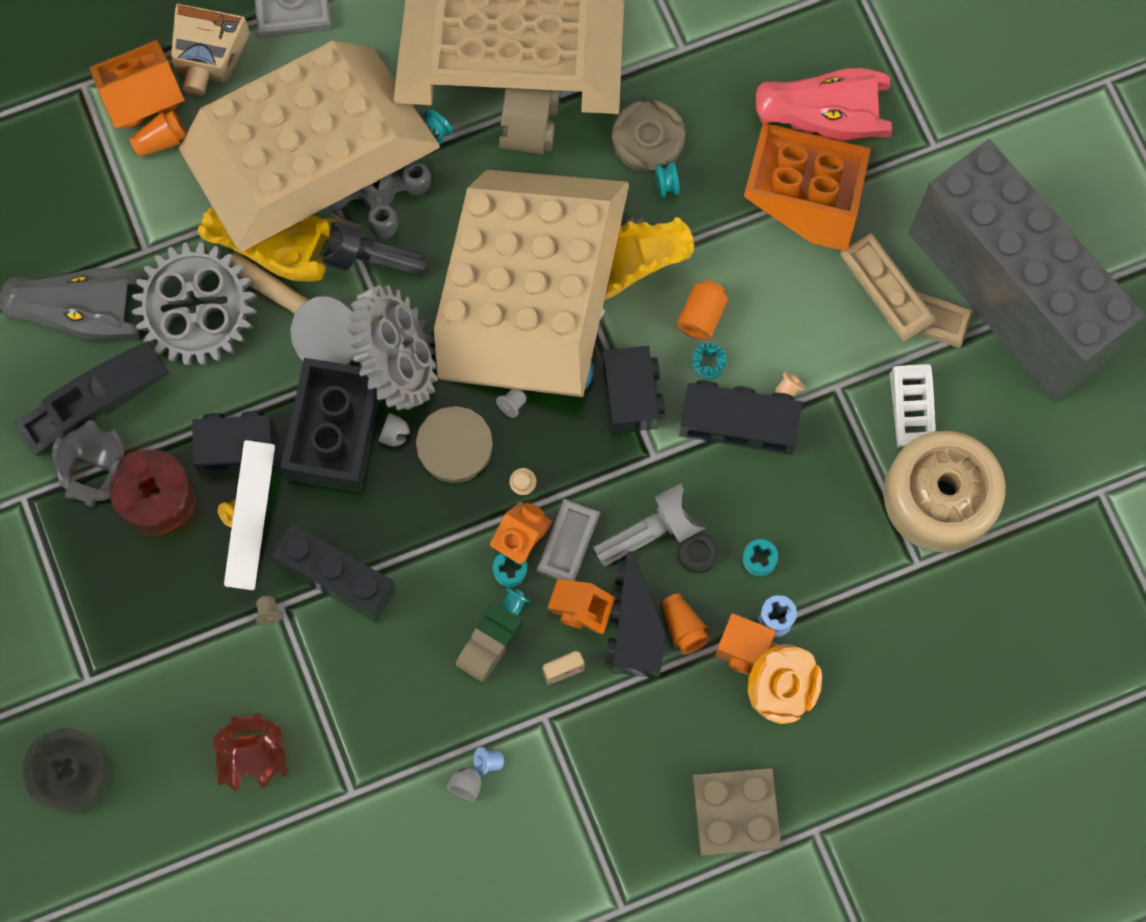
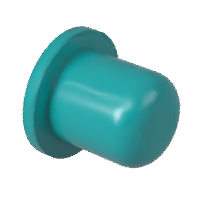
M507 587L506 591L509 593L501 606L518 616L525 602L530 603V600L524 597L525 593L518 589L514 591Z

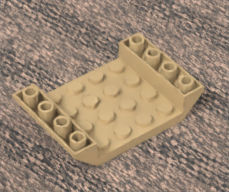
M405 0L394 103L432 105L434 85L582 91V112L619 114L624 0Z

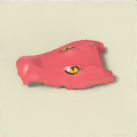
M851 68L790 82H762L755 94L756 111L763 124L769 122L789 123L794 130H803L808 134L817 132L821 137L834 138L838 141L867 137L888 138L892 136V123L879 119L878 91H885L890 88V76L869 69Z

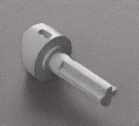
M681 483L655 497L659 505L656 508L657 514H653L593 546L604 567L627 555V551H634L664 535L667 531H669L670 535L674 534L680 543L705 529L702 521L691 517L682 508L684 488Z

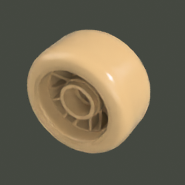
M950 430L929 432L909 442L892 463L884 484V504L888 517L895 529L912 544L934 552L957 551L981 539L999 517L1006 494L1003 470L991 450L968 434ZM942 481L950 484L956 494L946 495L942 493L938 488L937 482Z

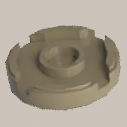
M651 100V102L641 103V101L631 103L619 113L614 121L612 144L615 154L624 165L636 171L653 173L655 172V165L660 164L662 167H667L669 162L675 163L683 151L685 131L682 118L672 107L661 101Z
M458 406L441 408L429 415L420 426L416 439L418 458L423 467L436 479L449 483L465 482L477 476L476 474L481 472L490 462L493 450L491 431L484 419L471 409Z

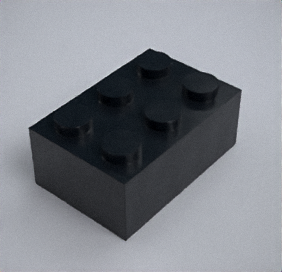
M304 358L280 467L286 480L362 492L380 400L377 399V388L369 390L368 376H360L359 374L362 367Z

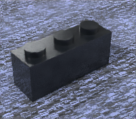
M698 380L696 384L688 382L679 437L792 455L796 446L802 401L794 400L792 395L786 393H772L771 396L756 394V390L744 386H737L731 390L719 388L717 383L708 380Z
M291 523L271 555L277 567L377 623L396 592L393 580Z

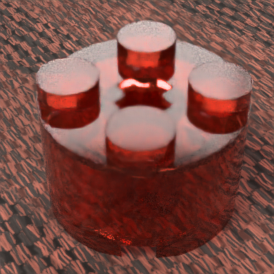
M158 450L130 452L119 464L110 482L112 505L132 529L143 535L162 536L177 527L180 528L188 521L194 510L196 495L191 479L182 465L173 456ZM158 488L159 494H151L148 499L147 493Z

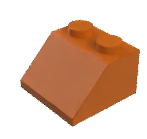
M158 40L89 67L115 129L122 126L123 128L137 126L144 120V117L156 112L158 114L162 111L168 113L176 109L178 103L185 101Z

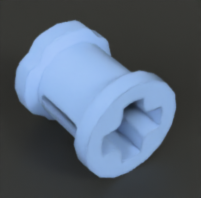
M772 596L762 606L758 622L763 626L776 630L774 637L784 636L789 632L796 620V606L786 596ZM773 609L778 614L785 613L786 616L782 624L777 619H769Z

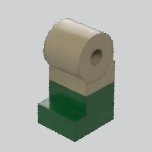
M491 601L484 612L482 620L472 633V638L459 655L455 666L483 683L523 627L522 619L496 602Z

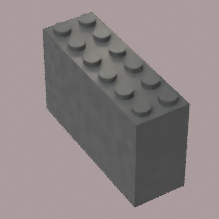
M990 138L929 183L908 234L1053 402H1056L1109 361L1145 316L1141 309Z

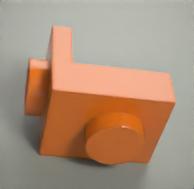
M519 502L505 514L490 545L517 563L523 564L534 544L547 533L553 521L545 517L544 512L539 507Z

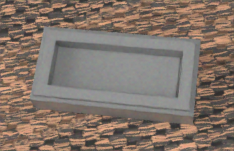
M564 499L538 565L537 573L556 580L575 581L600 517V512Z

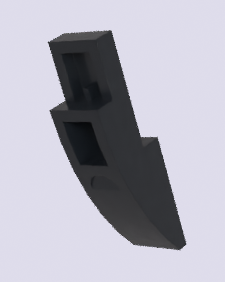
M146 341L103 362L41 400L42 405L15 422V425L32 453L40 456L53 447L57 437H65L74 429L89 420L93 421L101 414H110L168 375L169 371L151 342Z

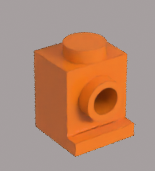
M557 579L548 609L555 615H561L560 621L568 626L582 629L585 626L598 634H604L616 597L591 583Z

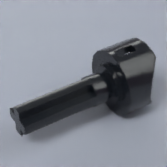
M329 214L326 217L330 232L329 242L324 253L316 259L317 263L347 271L355 258L368 263L421 276L422 269H425L426 262H424L426 255L367 238H361L362 228L359 221L335 214Z

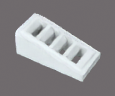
M930 364L893 367L890 373L896 441L897 448L905 447L909 442L923 434L936 431L933 377ZM920 381L921 384L903 385V382ZM922 395V400L904 401L903 396ZM924 411V416L905 417L904 412ZM925 426L926 432L905 433V427Z

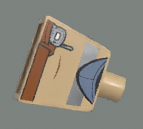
M181 4L176 5L171 57L176 72L186 76L183 90L186 93L194 96H204L208 80L226 83L229 80L249 38L250 32L245 17Z

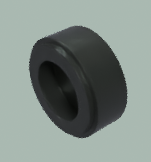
M696 533L681 542L678 551L679 561L689 572H706L715 564L718 554L717 545L710 536L704 533Z

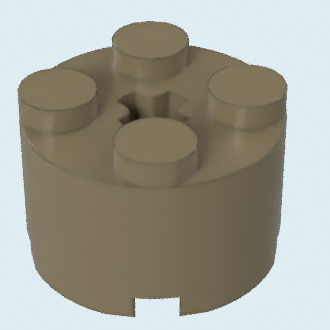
M506 88L501 126L504 128L502 136L499 137V149L544 155V151L552 152L555 122L549 120L550 115L557 116L560 90Z

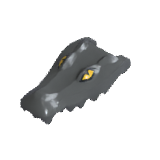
M93 268L70 274L40 278L10 277L3 284L0 293V306L3 314L9 320L35 321L41 327L49 328L55 332H65L72 338H79L85 341L140 340L141 331L136 328V324L123 322L127 289L143 291L144 288L138 285L136 280H146L147 278L116 268Z

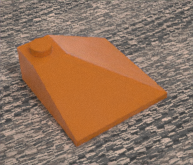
M763 124L744 197L808 242L822 245L826 248L847 251L857 218L871 148L779 126Z

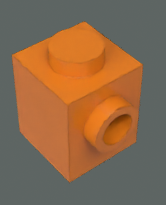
M731 613L715 656L728 661V667L732 670L750 675L754 663L765 651L779 645L772 642L776 630Z

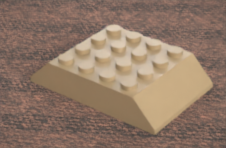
M332 40L199 110L178 149L239 253L440 148L437 140L412 104L394 103L396 80L374 48Z
M487 169L467 188L434 326L437 375L440 380L583 397L627 198L628 182Z

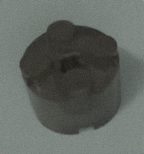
M71 728L59 729L37 738L27 750L22 765L26 788L32 798L41 805L62 814H84L90 811L104 799L110 789L113 778V762L105 748L87 734ZM65 766L72 767L75 770L72 777L65 776L62 773Z

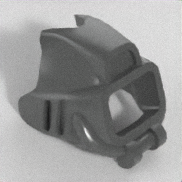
M89 420L65 437H57L52 448V458L57 467L58 481L67 490L65 498L69 500L77 499L85 502L86 506L93 508L96 501L107 500L117 493L121 484L120 474L123 468L124 447L115 429L110 432H104L92 420ZM78 462H85L109 471L104 484L99 490L71 479V475Z

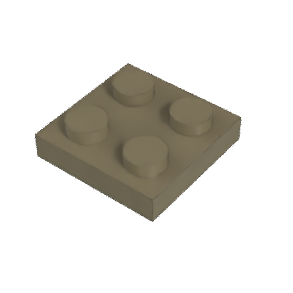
M772 768L692 776L700 857L781 849Z

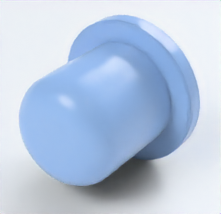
M484 747L476 749L474 768L479 775H485L488 771L502 769L504 756L500 751H487Z

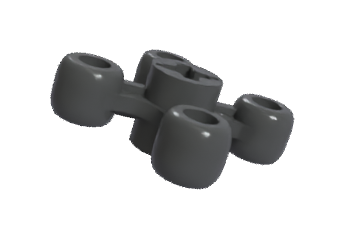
M414 161L406 165L402 171L393 172L376 181L379 189L375 190L374 183L328 206V208L340 210L346 207L349 201L361 199L366 206L371 208L368 214V226L371 233L378 238L391 237L398 228L397 214L389 205L394 198V194L400 191H407L412 195L425 194L431 186V172L424 163Z

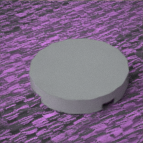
M335 295L314 297L300 306L294 314L290 328L292 345L299 358L302 360L309 358L350 365L354 362L353 357L357 354V351L349 345V342L354 340V336L347 330V326L354 324L348 317V313L354 311L351 303L348 304L341 300L342 298Z

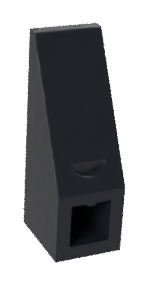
M627 551L626 562L618 561L615 585H623L621 600H615L612 607L611 623H617L618 630L616 639L608 638L606 661L613 662L612 673L659 679L665 632L634 552Z

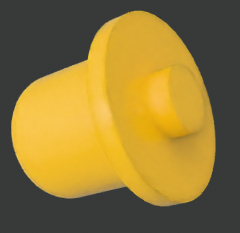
M236 499L230 503L223 502L218 506L220 519L231 528Z

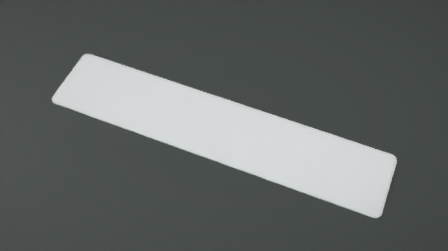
M254 441L244 442L224 580L226 587L247 590L255 589L275 450L273 444Z

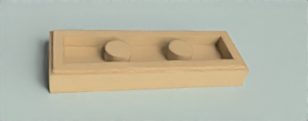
M871 232L850 245L847 251L840 252L843 262L903 342L935 322L934 315Z

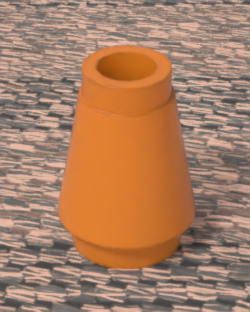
M174 110L168 113L162 111L134 136L130 137L129 140L133 149L141 158L145 155L180 145L187 132Z
M679 593L665 598L660 603L674 648H679L682 654H689L708 643L710 639L707 635L708 627Z

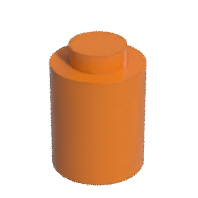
M705 280L703 283H695L678 318L676 327L694 339L710 341L729 300L728 296L724 293L725 289L720 284L710 280Z

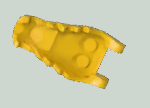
M211 206L204 213L203 220L198 227L199 236L205 241L221 244L239 252ZM311 215L240 253L272 273L289 280L320 281L323 279L326 269L322 264L317 263L316 259L319 258L325 241L329 240L328 222L326 219Z
M678 217L674 218L672 222L666 224L659 223L654 226L649 225L647 222L640 224L627 222L625 226H620L604 300L614 297L639 279L662 267L690 258L694 252V240L689 227Z

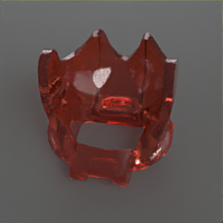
M256 713L253 717H231V724L221 728L213 738V749L217 751L215 762L217 784L224 785L225 782L232 790L238 791L240 781L246 774L256 778L259 785L263 788L268 785L271 778L279 770H281L282 777L288 776L287 760L281 743L282 732L280 727L272 721L263 719L262 713ZM253 729L264 731L263 734L231 738L233 733Z

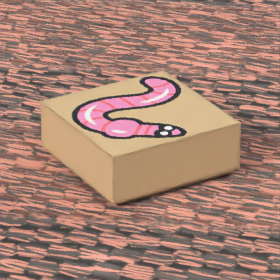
M574 651L544 664L543 675L548 686L584 671L585 664L580 652Z

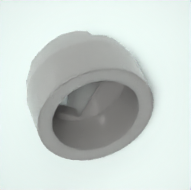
M389 413L378 442L388 446H399L406 442V437L402 435L409 434L410 432L406 421Z
M458 769L451 776L447 790L460 799L473 802L481 790V777L474 769Z

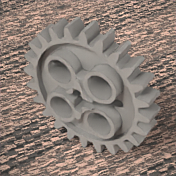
M199 242L196 252H193L188 243H183L182 254H179L174 248L168 247L169 259L165 260L161 256L155 255L158 267L156 269L149 266L144 267V270L150 276L148 281L143 279L136 280V283L144 288L143 293L132 295L133 299L142 303V307L132 310V314L144 317V320L136 325V328L140 331H150L144 338L145 342L150 341L152 344L159 341L155 348L159 355L164 354L170 349L168 360L174 363L181 354L183 364L186 366H191L194 356L197 357L199 364L202 366L207 364V355H211L214 360L220 362V350L224 348L229 353L234 354L235 351L231 342L235 339L245 343L246 340L239 332L242 328L253 329V326L245 320L246 316L257 314L255 309L247 306V302L257 299V295L245 291L246 288L253 284V281L250 278H239L244 273L245 267L239 264L231 268L234 262V257L231 254H227L220 260L221 249L217 246H214L209 254H207L206 245ZM217 274L220 279L217 289L212 292H205L203 289L204 279L208 275ZM175 279L180 280L182 284L181 292L176 297L168 298L166 295L167 284ZM194 296L203 302L217 300L222 297L228 298V301L224 304L196 306V312L187 307H180L167 312L162 311V307L165 305L192 304ZM222 311L225 317L223 325L219 329L210 330L208 326L209 316L213 312ZM180 316L185 317L187 321L185 331L180 335H173L170 329L172 321Z
M379 285L358 294V300L351 303L354 311L348 313V317L354 324L347 326V330L354 336V340L350 341L349 345L357 351L353 360L361 362L360 376H368L369 390L376 387L377 399L386 398L388 407L396 405L397 410L404 408L407 410L423 404L424 401L430 399L429 394L435 391L432 383L438 381L437 376L432 371L437 368V363L431 356L436 353V350L429 346L428 341L432 339V335L424 331L426 321H419L417 318L418 308L410 309L409 298L401 299L400 291L398 289L392 291L389 285L385 287Z

